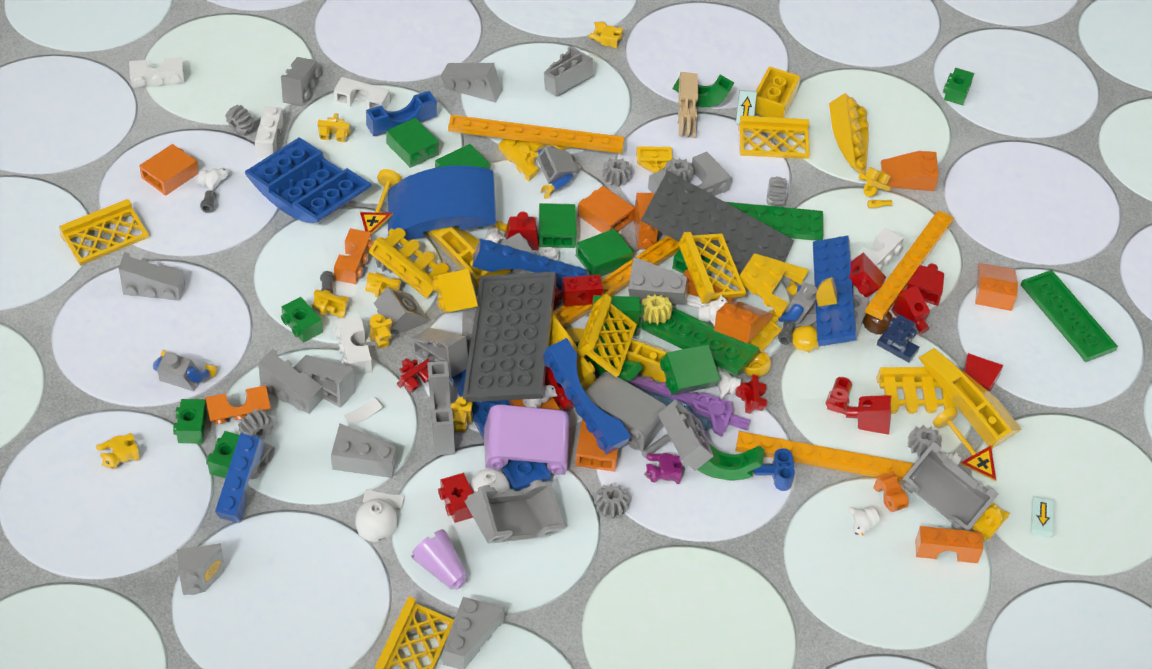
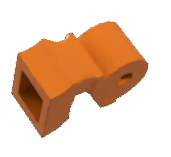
M894 471L877 476L873 488L877 492L884 490L883 502L885 507L891 512L907 508L909 505L908 497L902 490V485L898 483V476L895 475Z

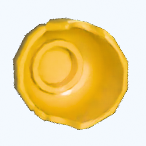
M811 325L799 326L793 331L792 344L796 349L808 353L815 348L819 349L816 328Z
M766 352L759 353L743 371L750 377L753 374L758 375V378L763 377L770 370V357H768Z

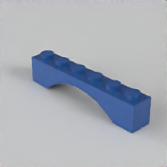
M481 238L473 254L472 267L489 272L502 269H522L534 273L555 272L557 276L556 286L560 291H562V280L564 277L587 276V269L566 264L562 261H556L545 256H539L528 251H522Z
M565 338L547 347L543 354L544 363L550 367L554 373L555 380L563 387L566 397L574 404L577 414L585 421L587 430L596 438L598 447L607 455L626 445L631 436L621 420L599 409L583 390L577 374V353L569 340Z

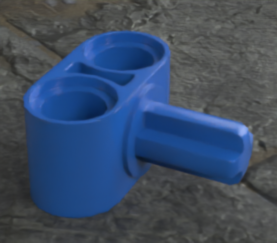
M784 448L776 450L772 464H762L761 467L753 470L754 475H772L775 487L780 491H788L792 487L795 475L792 453Z

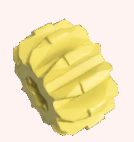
M654 294V296L647 295L646 299H642V317L644 321H649V324L654 322L658 325L659 322L665 323L666 320L670 319L672 305L668 297L664 298L663 294L660 296Z

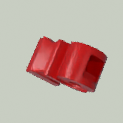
M836 378L825 403L828 410L846 415V408L850 403L849 395L852 389V382L848 378Z

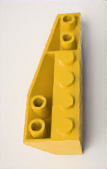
M844 93L829 103L833 133L838 147L848 163L858 173L866 175L869 143L867 111L863 106L857 104L853 97H849Z
M457 226L426 231L460 270L469 269L471 281L478 289L480 276L507 275L511 272V269L489 272L472 267L473 254L479 240L464 230L460 231V228Z
M553 313L549 346L567 338L576 351V344ZM577 354V374L580 384L585 391L597 380L594 375L595 369L590 361L587 362L585 360V355L581 358Z
M568 327L566 332L574 343L577 344L581 340L584 329ZM609 335L611 342L615 343L613 336ZM619 336L621 342H624L623 337ZM632 339L625 360L639 362L642 367L638 372L639 374L651 377L659 382H666L664 371L660 367V358L671 351L646 341ZM614 347L616 354L620 355L618 348Z
M933 348L918 358L988 447L991 445L993 449L1022 430L994 395L937 349Z

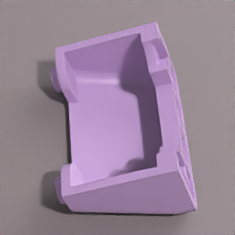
M495 405L491 407L484 426L485 467L501 469L506 466L508 460L547 463V469L550 473L565 475L569 441L568 413L560 410L509 405Z

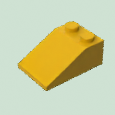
M469 269L454 270L433 276L432 286L434 291H437L439 298L437 299V305L439 310H442V313L478 306Z

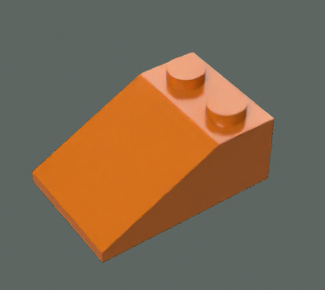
M915 151L881 160V171L891 176L887 185L891 188L935 191L939 177L937 152Z
M978 263L975 304L1012 311L1018 290L1015 269Z
M740 301L728 302L716 313L714 331L749 343L773 318L774 314Z

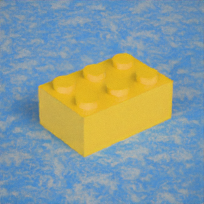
M769 66L756 89L754 113L764 117L784 118L798 92L801 76Z

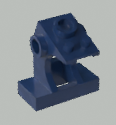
M898 315L897 318L894 317L888 326L889 330L886 329L876 345L910 363L920 348L912 343L918 330L916 329V323ZM896 343L898 346H902V348L899 349L893 346L892 344Z

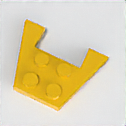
M504 139L498 144V149L510 162L516 165V169L525 175L527 181L532 180L539 174L538 167L527 164L526 153L528 151L537 153L538 150L544 149L545 146H553L565 151L569 147Z
M754 253L741 272L740 279L749 291L754 295L758 294L764 300L763 303L767 307L771 306L776 311L775 314L780 318L789 303L772 294L783 276L801 285L809 270Z

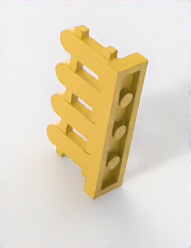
M391 228L388 231L389 235L385 239L378 237L375 240L369 253L427 299L434 291L432 286L433 276L447 273L449 270L448 265L445 263L437 265L433 262L434 254L432 252L426 251L422 253L418 250L420 243L417 240L413 239L408 242L404 238L406 233L403 229L396 228L394 230ZM398 243L404 246L400 250L395 248ZM413 254L418 257L415 262L409 259ZM427 266L433 269L429 274L424 271Z
M880 367L876 379L877 383H880V389H884V395H891V414H896L899 406H905L906 411L910 414L916 413L919 406H924L926 412L930 414L935 413L938 406H944V410L950 407L957 408L926 367ZM922 388L923 399H917L916 389ZM935 388H941L942 399H936ZM897 389H903L904 399H898Z

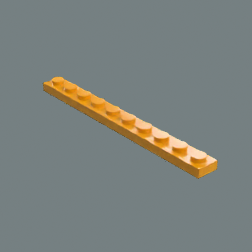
M451 115L448 125L449 132L622 154L624 144L623 136Z
M939 210L935 213L867 305L865 313L880 320L885 317L900 292L906 288L908 281L918 266L924 263L950 227L954 219L953 216Z
M666 236L637 255L636 258L658 266L678 252L680 249L679 242ZM633 259L601 280L603 295L607 293L609 296H613L629 285ZM563 305L553 313L565 329L590 312L592 305L564 307Z
M741 431L738 432L735 449L736 452L744 453L757 446H761L765 450L764 457L774 458L775 451L784 448L792 453L793 462L872 477L894 471L895 475L898 476L899 482H902L903 477L915 464Z

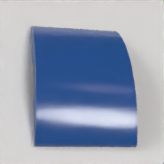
M300 137L245 171V175L272 204L287 215L306 223L319 222L372 187L370 182L350 169L342 170L323 157L322 151Z
M443 166L427 169L402 179L388 190V213H393L388 219V231L391 228L394 230L401 228L406 233L404 238L411 240L424 237L425 231L459 226L461 231L496 224L494 171L475 166Z

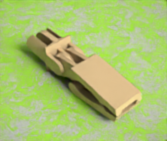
M680 72L678 106L680 107L677 122L679 124V136H682L684 125V137H689L690 126L691 137H696V119L698 115L695 106L698 100V73Z

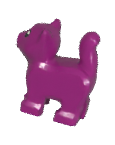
M670 453L647 454L646 459L652 462L658 461L659 467L646 464L647 470L644 475L653 483L663 479L680 484L682 475L680 456Z

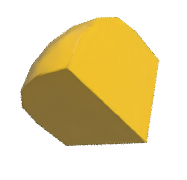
M833 277L823 280L817 288L816 299L818 307L837 304V289Z

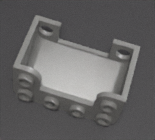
M604 372L585 390L586 395L599 409L621 420L631 436L628 445L634 450L641 452L645 450L664 426L658 413L667 407L665 404L621 378L614 377L609 372Z
M535 480L530 483L528 488L520 491L510 489L503 493H497L494 487L484 485L479 487L476 493L470 494L468 499L465 500L469 511L489 544L548 537L565 528L551 481L542 482V480Z

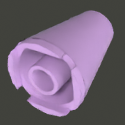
M441 529L434 532L435 537L431 539L426 537L412 551L414 555H411V557L448 588L458 590L466 584L467 574L447 532Z

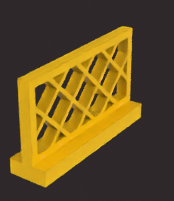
M740 116L738 125L740 156L809 159V119ZM743 132H752L753 135L748 138ZM760 133H769L770 136L764 138ZM777 134H786L787 137L782 139ZM794 135H804V138L799 140ZM755 137L762 141L759 145L752 141ZM772 138L779 142L776 146L769 142ZM792 139L797 144L791 147L787 141ZM749 143L753 149L744 150V146ZM766 144L771 150L764 151L761 147ZM783 145L788 151L781 152L778 148ZM800 146L805 150V153H799L795 149Z
M129 199L59 226L62 240L67 243L80 266L149 238L148 232L134 212ZM130 215L133 218L132 223L122 221L123 218ZM110 223L117 224L114 230L107 229L105 226ZM119 226L129 227L128 232H119ZM132 229L140 230L142 234L138 236L131 235ZM93 230L99 231L97 237L88 235V232ZM102 233L112 234L110 240L102 239ZM115 236L125 238L124 241L120 243L113 241ZM75 237L82 238L80 244L73 243L70 239ZM85 239L95 241L93 247L84 246ZM98 242L107 245L106 249H96ZM81 250L90 252V254L84 258H81L79 255Z
M684 232L678 244L701 303L705 304L709 303L711 299H719L720 295L724 298L745 296V288L723 234L692 236L691 232ZM718 240L720 247L712 244L711 241ZM699 241L704 244V248H700L695 242ZM706 247L716 252L715 255L705 251ZM718 253L726 258V262L716 257ZM701 255L711 260L709 264L701 259ZM712 262L722 266L721 270L711 266ZM725 268L730 271L733 276L730 277L723 273V269ZM707 270L717 275L715 279L707 274ZM718 277L728 281L727 285L717 281ZM731 283L734 286H736L739 291H734L728 286ZM713 285L719 287L723 291L715 292L713 289Z
M606 293L594 303L576 353L581 358L584 355L589 356L614 377L620 375L637 324L610 303L612 297ZM608 311H610L613 314L614 318L610 317ZM623 322L629 326V330L625 329ZM603 323H607L610 331H606ZM613 323H617L619 330L615 329ZM609 335L613 336L615 343L611 342ZM618 335H622L624 342H621ZM599 336H603L605 343L601 342ZM614 347L618 348L620 355L616 354ZM594 348H598L601 356L594 352ZM604 348H608L610 356H607ZM609 360H613L616 368L611 365Z
M408 596L374 669H390L397 665L400 666V669H405L403 663L414 661L417 669H434L449 636L454 619L416 604V599ZM416 612L424 614L427 621L417 623L415 619ZM443 622L448 627L446 630L438 632L434 623ZM430 625L433 634L423 636L420 628ZM416 629L419 638L409 641L406 633ZM436 638L439 647L430 650L426 641ZM422 642L425 652L415 654L412 645ZM407 647L411 656L401 659L398 650ZM428 656L431 664L421 668L418 659Z

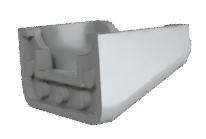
M933 441L903 477L902 482L904 484L902 486L910 493L915 492L952 523L951 527L953 529L969 531L998 496V493L991 487L989 490L985 487L982 488L984 485L982 482L978 483L952 462L946 453L942 456L940 451L942 447Z

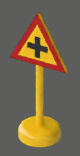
M382 169L378 173V182L384 186L376 211L360 212L364 229L367 232H371V235L393 215V213H380L388 189L402 180L400 174L390 169Z
M950 407L940 413L934 419L933 425L938 429L949 425L972 455L960 464L996 481L991 445L976 453L952 422L958 415L957 409Z

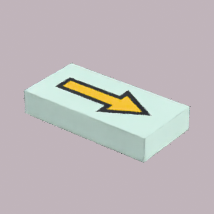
M739 90L736 124L739 125L740 116H754L757 91Z
M1033 497L1031 533L1052 537L1054 500Z

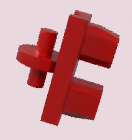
M408 358L402 361L403 367L399 369L403 374L400 376V381L397 382L399 388L404 386L412 393L420 386L415 379L418 376L424 383L429 382L427 362H430V360L426 359L417 365L418 361L416 359L413 361Z
M753 374L751 381L748 383L742 382L740 386L736 387V396L745 401V413L751 414L754 409L763 411L767 406V399L759 397L765 394L766 384L758 382V375Z

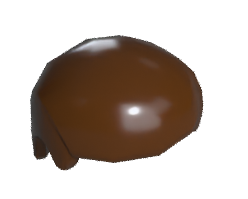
M889 311L882 320L866 313L863 325L869 332L882 335L886 329H889L888 326L893 317Z

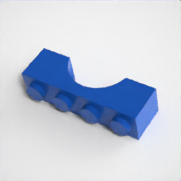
M430 91L414 95L410 103L398 111H387L382 105L367 109L366 126L371 134L376 136L386 133L387 130L413 118L421 122L437 117V101Z
M240 433L215 509L220 519L237 523L241 521L246 506V491L249 478L255 466L259 465L265 446L260 437Z

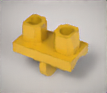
M334 113L333 118L327 117V120L318 119L319 137L321 140H329L330 134H336V141L345 142L347 136L351 134L350 124L344 123L345 119H339L338 113Z
M869 167L866 175L860 173L858 177L861 180L867 181L863 187V192L868 197H874L878 193V188L888 192L891 188L887 185L891 176L872 167Z
M369 272L367 274L365 291L374 293L375 297L378 298L387 287L400 290L401 280L384 277L381 273L376 272L374 274Z
M316 289L314 291L312 308L320 310V313L324 316L329 313L340 318L345 317L348 297L332 295L331 291L328 290L321 291Z
M375 314L369 321L371 327L369 338L371 342L376 341L378 349L388 347L390 344L392 321L390 318L385 319L383 315Z
M462 396L455 403L451 404L454 431L466 432L467 424H472L473 421L472 402H466Z
M992 502L975 522L972 529L982 532L983 541L990 540L1008 519L1010 513L1001 510Z

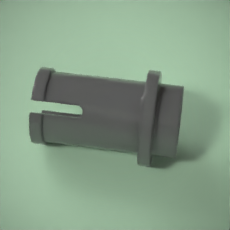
M212 190L205 192L204 199L200 203L201 210L205 213H210L215 208L214 201L217 194L214 192L213 196H211Z
M324 271L320 275V281L322 282L321 291L328 290L333 294L335 276L331 271Z
M789 321L788 326V322H784L783 328L778 334L781 344H789L793 339L792 334L795 324Z

